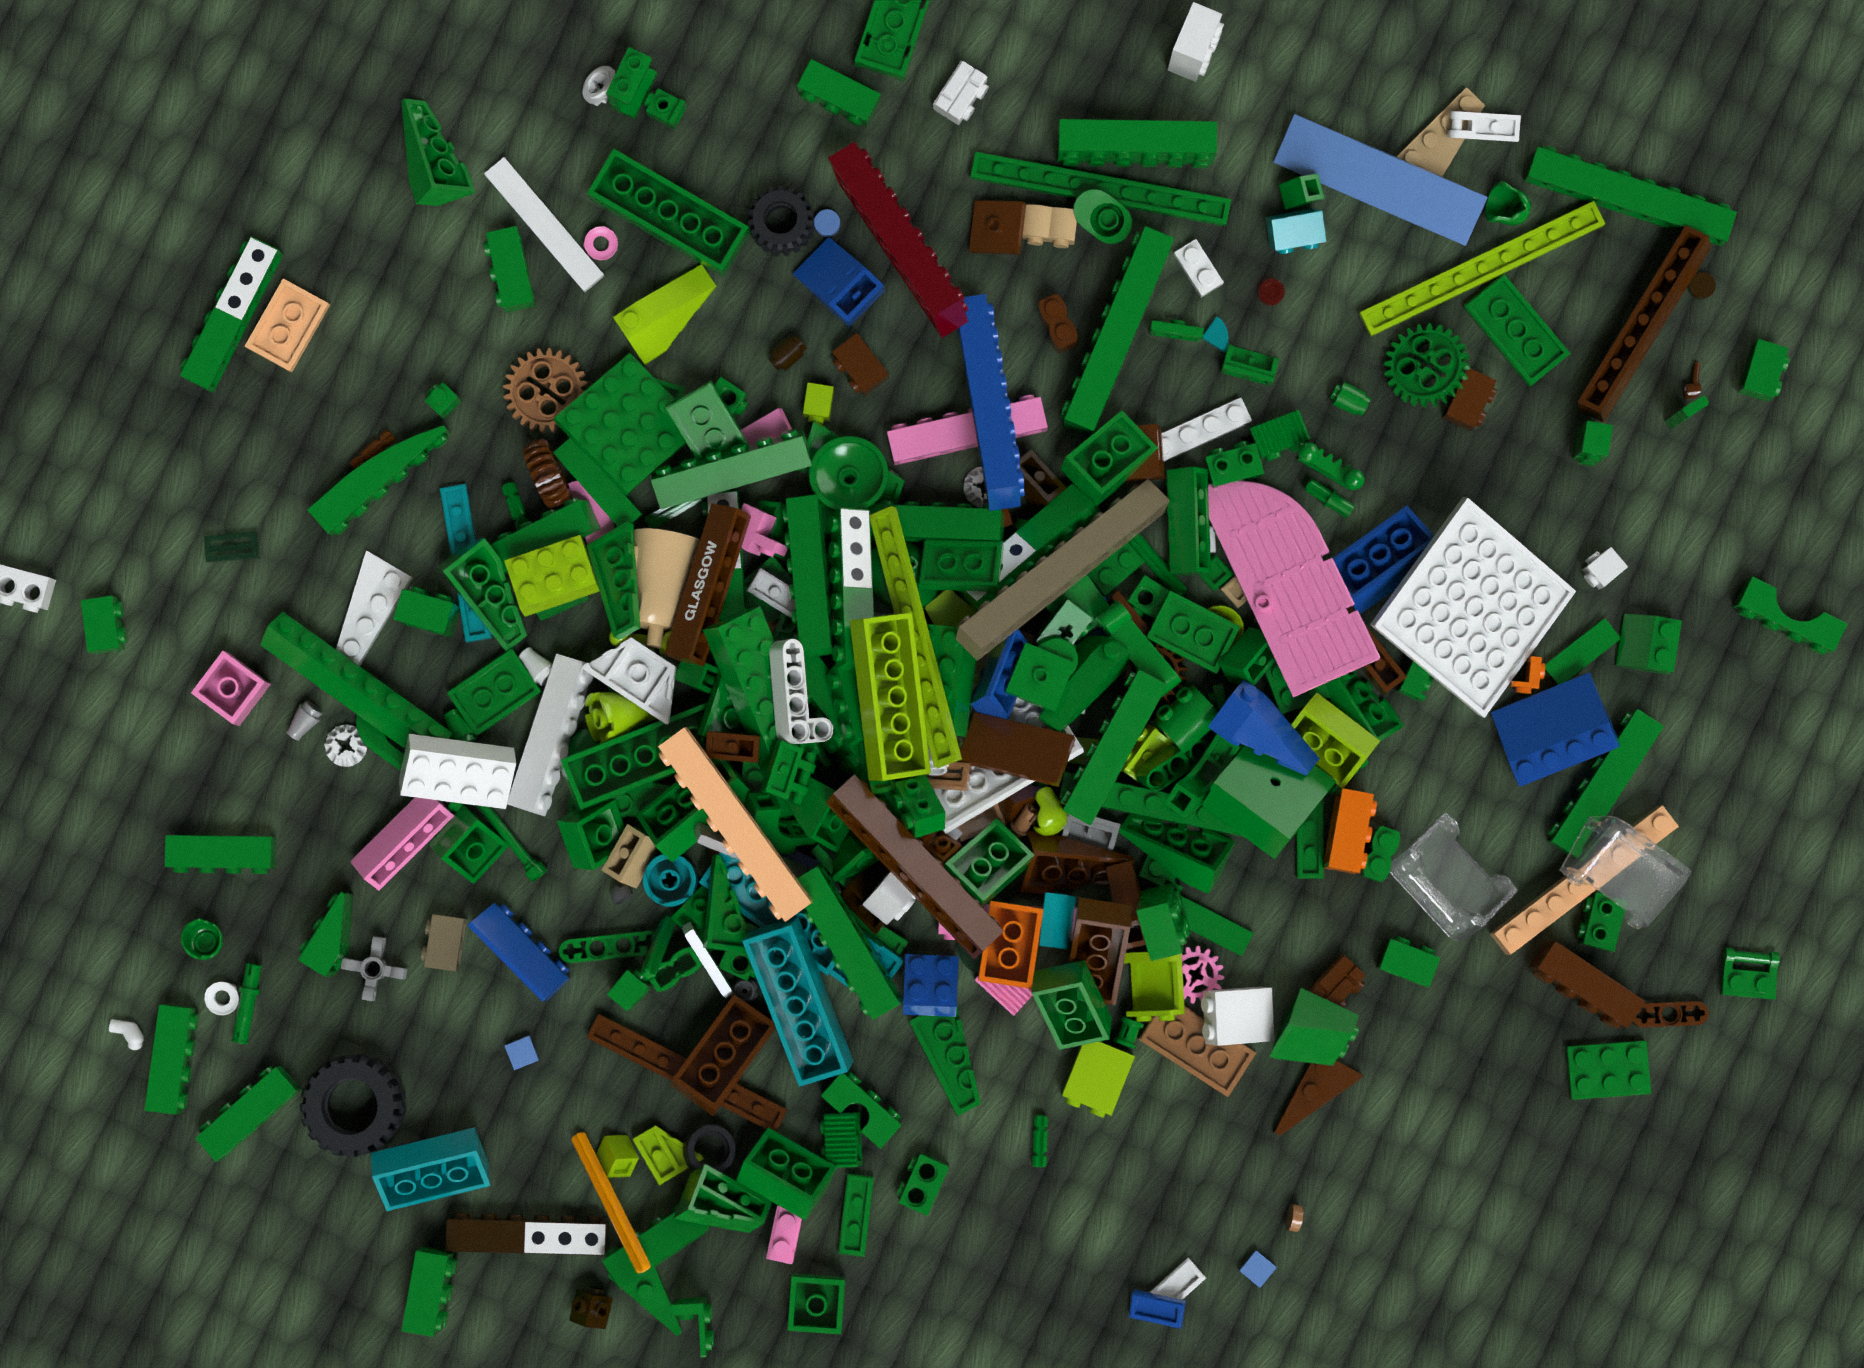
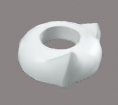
M220 981L213 983L206 989L204 1000L207 1008L214 1014L227 1015L233 1012L239 1004V994L235 984ZM220 990L226 991L230 996L229 1003H218L216 993Z

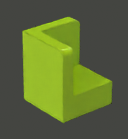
M627 1135L604 1136L596 1153L607 1178L630 1177L639 1159Z

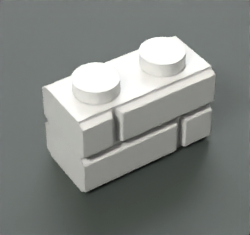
M960 61L934 101L933 109L957 125H960L963 119L968 121L975 109L972 106L977 98L981 100L989 88L986 85L987 76L966 62Z

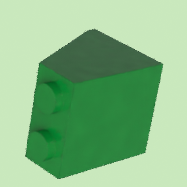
M798 770L794 779L795 783H797L800 774ZM810 777L807 788H809L808 794L803 797L801 806L791 803L793 792H790L789 799L784 801L807 837L837 853L850 829L826 804L827 800L836 790Z
M1300 988L1281 1020L1269 1056L1274 1059L1333 1066L1338 1057L1343 1058L1349 1047L1347 1042L1355 1040L1359 1031V1027L1356 1026L1359 1015Z

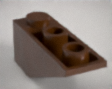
M1132 860L1106 866L1113 903L1133 906L1126 949L1146 945L1136 912L1141 889Z

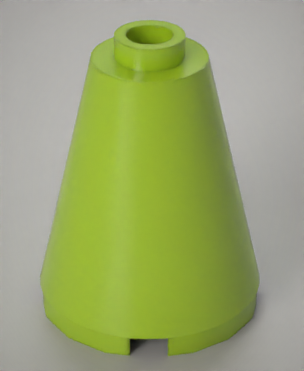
M593 692L587 696L585 706H589V714H585L588 730L595 741H601L600 744L628 734L657 719L620 693Z

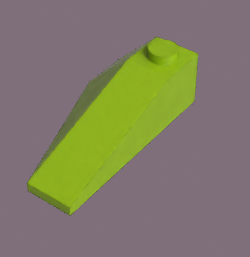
M701 264L635 302L614 316L613 319L644 365H647L669 349L677 335L683 331L691 317L700 309L717 286Z

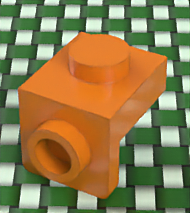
M1528 657L1525 682L1511 681L1509 687L1516 688V693L1531 694L1532 689H1539L1540 679H1544L1545 663H1541L1542 657Z

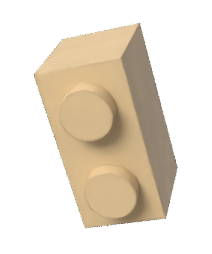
M627 824L602 871L617 881L637 889L648 864L653 860L658 849L645 831Z

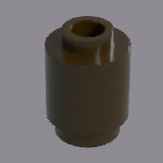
M793 333L790 337L786 336L769 351L771 357L768 360L776 370L779 371L782 368L784 371H787L804 356L803 352L807 350V347Z

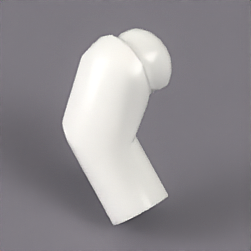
M115 1019L110 1021L109 1032L123 1034L131 1050H138L142 1047L144 1036L136 1023Z

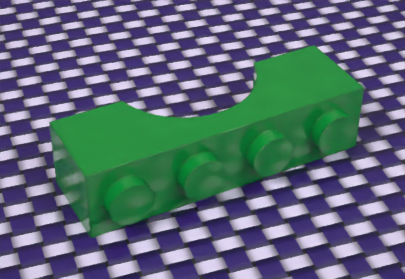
M1753 576L1746 579L1733 606L1739 610V615L1750 620L1756 618L1763 622V627L1777 632L1778 629L1787 634V639L1795 643H1801L1802 641L1810 645L1809 649L1817 654L1824 655L1825 653L1829 654L1835 651L1848 623L1826 612L1817 614L1809 621L1793 620L1780 609L1776 598L1777 588Z

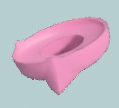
M605 226L595 227L588 232L583 246L589 256L601 261L607 260L615 254L618 241L613 231ZM599 236L605 237L608 240V248L605 251H597L593 246L595 238Z

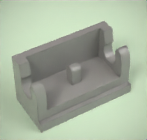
M1068 814V820L1061 836L1112 851L1120 824L1095 817L1090 826Z

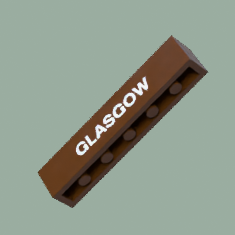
M711 504L664 653L675 660L703 667L705 665L710 647L703 629L717 623L751 518L749 514L740 509Z

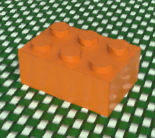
M1344 788L1336 791L1323 868L1351 874L1360 873L1361 869H1365L1368 854L1364 853L1365 843L1370 842L1372 827L1368 825L1370 817L1375 816L1377 801L1373 800L1374 794Z
M990 901L988 915L994 917L999 922L1004 932L982 952L978 981L1032 988L1044 909Z

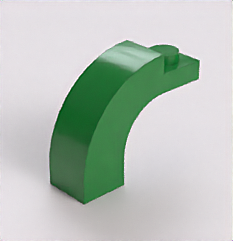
M1217 734L1192 771L1176 783L1164 804L1184 819L1192 815L1203 804L1211 791L1212 784L1235 758L1243 744L1240 743L1239 746H1236Z
M764 792L748 793L745 808L778 853L794 854L796 846L820 844L806 836L797 820L785 821L779 819L782 809L775 796Z

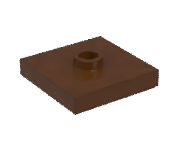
M975 200L969 252L972 254L1020 255L1026 203L1022 201Z

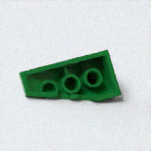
M484 537L457 550L437 566L506 652L527 636L518 608L515 605L509 582L506 579L501 559Z
M1086 636L1076 646L1078 665L1068 679L1055 713L1042 709L1039 715V720L1054 731L1062 732L1128 668L1130 650L1111 636Z

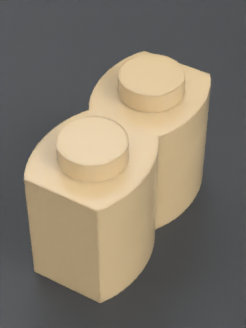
M1026 205L1023 239L1027 240V243L1030 245L1040 246L1043 245V242H1051L1054 247L1069 248V245H1074L1077 221L1074 209Z

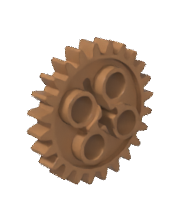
M548 348L546 355H543L541 350L537 349V356L535 357L530 352H527V361L520 357L518 358L519 368L511 365L515 373L514 375L505 376L511 381V384L503 385L505 390L510 391L509 394L504 396V399L512 401L507 406V409L509 411L516 409L512 417L515 420L522 417L520 424L523 427L530 422L531 431H534L539 426L542 434L545 433L546 427H549L552 433H555L557 425L553 421L555 416L585 392L582 388L589 386L587 381H580L585 376L584 371L576 372L580 367L578 362L570 365L572 361L570 355L563 360V353L560 350L553 356L551 348ZM540 368H549L550 373L546 378H537V371ZM527 378H533L544 388L549 387L554 395L563 399L566 403L561 405L546 393L543 395L537 386L527 381ZM562 382L571 383L570 391L565 394L559 393L558 386ZM527 388L534 389V396L530 400L522 399V392ZM548 403L556 405L555 412L551 415L543 414V407Z

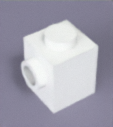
M1610 547L1601 554L1596 551L1587 558L1585 562L1588 565L1582 570L1585 573L1584 578L1593 588L1596 586L1598 589H1601L1628 568V566L1614 549Z

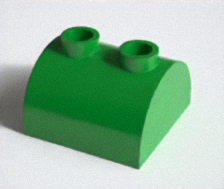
M1191 685L1189 688L1184 687L1180 689L1176 694V699L1170 705L1160 707L1156 713L1157 717L1152 721L1166 738L1185 753L1211 730L1208 726L1218 711Z

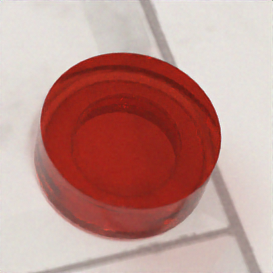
M1276 279L1265 280L1258 289L1260 301L1267 306L1279 304L1285 294L1283 284Z

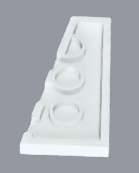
M366 551L336 650L360 666L397 605L402 589L406 590L412 577Z

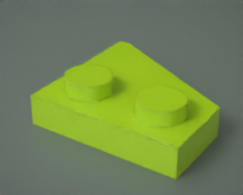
M654 1126L632 1139L658 1185L663 1184L689 1168L683 1157V1143L659 1127ZM694 1151L696 1159L701 1161L703 1159L702 1155Z

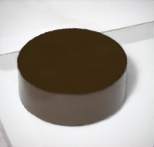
M1706 272L1695 274L1688 285V291L1691 296L1699 300L1711 296L1716 288L1715 279Z

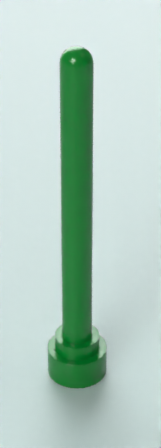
M476 805L525 866L523 869L526 871L525 876L531 883L547 872L548 869L541 861L538 862L536 859L533 860L491 807Z

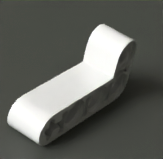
M796 639L774 642L770 647L769 655L775 727L778 740L790 744L829 740L833 734V725L827 718L809 719L802 644ZM788 674H789V676H790V683H788V680H787V675H788ZM790 700H791L792 705H793V706H792V710L790 709V706H789ZM815 726H817L818 729L817 735L815 733ZM792 728L795 731L794 737L792 736Z

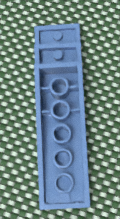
M1294 114L1274 160V163L1303 176L1318 173L1320 182L1323 185L1465 246L1488 198L1436 173L1297 114Z

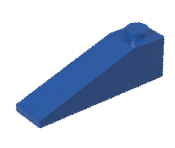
M1243 680L1231 694L1208 726L1229 743L1239 746L1241 743L1253 748V753L1259 756L1262 753L1275 758L1278 764L1305 776L1320 759L1270 699L1246 680Z

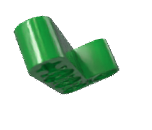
M1116 600L1096 616L1095 621L1107 636H1111L1130 650L1129 662L1136 670L1140 669L1167 684L1161 696L1162 698L1182 680L1131 620L1132 616L1127 609Z

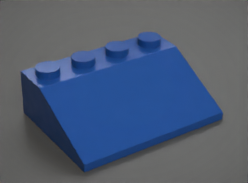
M1590 672L1491 712L1519 787L1621 746Z

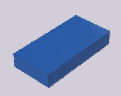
M1134 1289L1129 1318L1181 1329L1186 1300Z

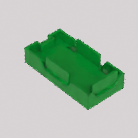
M874 0L854 61L855 67L865 68L904 82L931 0H926L924 9L921 8V10L919 8L922 0ZM867 34L868 38H870L868 46L865 45ZM906 47H909L910 52L908 58H903Z

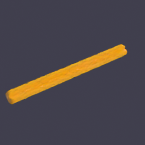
M579 1132L571 1138V1141L635 1271L643 1273L651 1265L586 1133Z

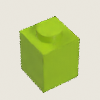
M814 383L807 384L803 416L808 418V422L813 423L816 420L823 424L824 421H830L834 386Z

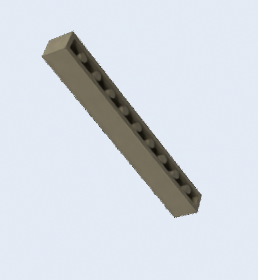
M1149 479L1141 485L1136 483L1129 489L1127 496L1123 499L1119 497L1114 500L1109 506V510L1104 514L1102 512L1096 514L1090 521V525L1086 528L1083 526L1078 528L1073 533L1072 539L1067 543L1062 541L1054 548L1053 553L1049 557H1041L1031 571L1022 572L1012 586H1004L997 593L994 600L991 602L985 601L977 609L976 614L972 617L968 615L963 618L957 626L959 629L955 639L978 661L1163 515L1170 500Z

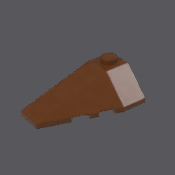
M1028 831L1024 845L1034 854V857L1026 869L1020 873V892L1045 894V892L1055 893L1054 889L1070 887V890L1079 889V885L1091 883L1096 886L1109 884L1106 866L1132 860L1134 864V857L1057 834L1043 836L1037 832Z

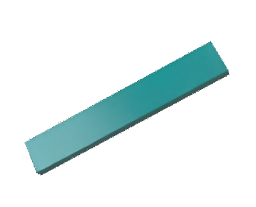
M466 484L440 488L451 555L476 541ZM458 594L465 642L469 643L493 638L492 634Z

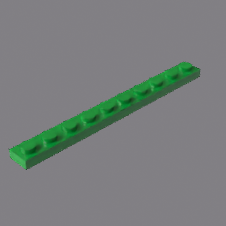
M975 152L970 177L972 180L1077 199L1084 191L1097 189L1108 193L1128 209L1225 227L1231 199L980 152Z

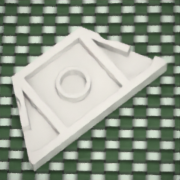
M629 638L622 642L620 646L603 653L601 657L583 665V670L668 725L677 667L633 638Z

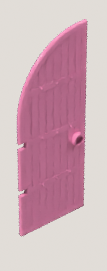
M1238 481L1221 485L1214 489L1211 484H1208L1209 520L1292 696H1298L1379 660L1381 657L1358 610L1349 614L1346 609L1355 603L1333 558L1323 561L1321 556L1329 553V549L1316 523L1307 511L1290 496L1261 483Z

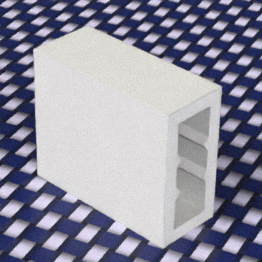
M1246 987L1203 991L1201 1008L1204 1012L1202 1033L1205 1044L1220 1046L1274 1041L1272 988Z

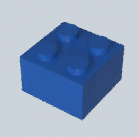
M905 954L903 1015L956 1017L959 956Z

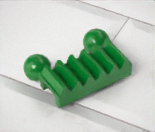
M1306 442L1299 447V458L1297 461L1351 492L1363 486L1365 477L1360 470L1351 469L1350 464L1342 468L1341 459L1333 463V454L1323 457L1324 449L1321 448L1319 450L1314 443Z

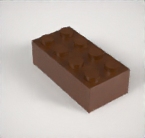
M1079 898L1068 964L1085 960L1105 1004L1116 1005L1130 933L1133 906Z
M1546 941L1529 966L1530 969L1535 971L1533 973L1535 978L1545 984L1553 983L1557 986L1555 988L1556 992L1567 999L1569 997L1577 999L1579 1001L1577 1006L1588 1013H1598L1601 1015L1599 1020L1610 1028H1628L1646 1002L1556 941Z
M734 994L675 1074L670 1086L714 1116L776 1030L774 1022Z

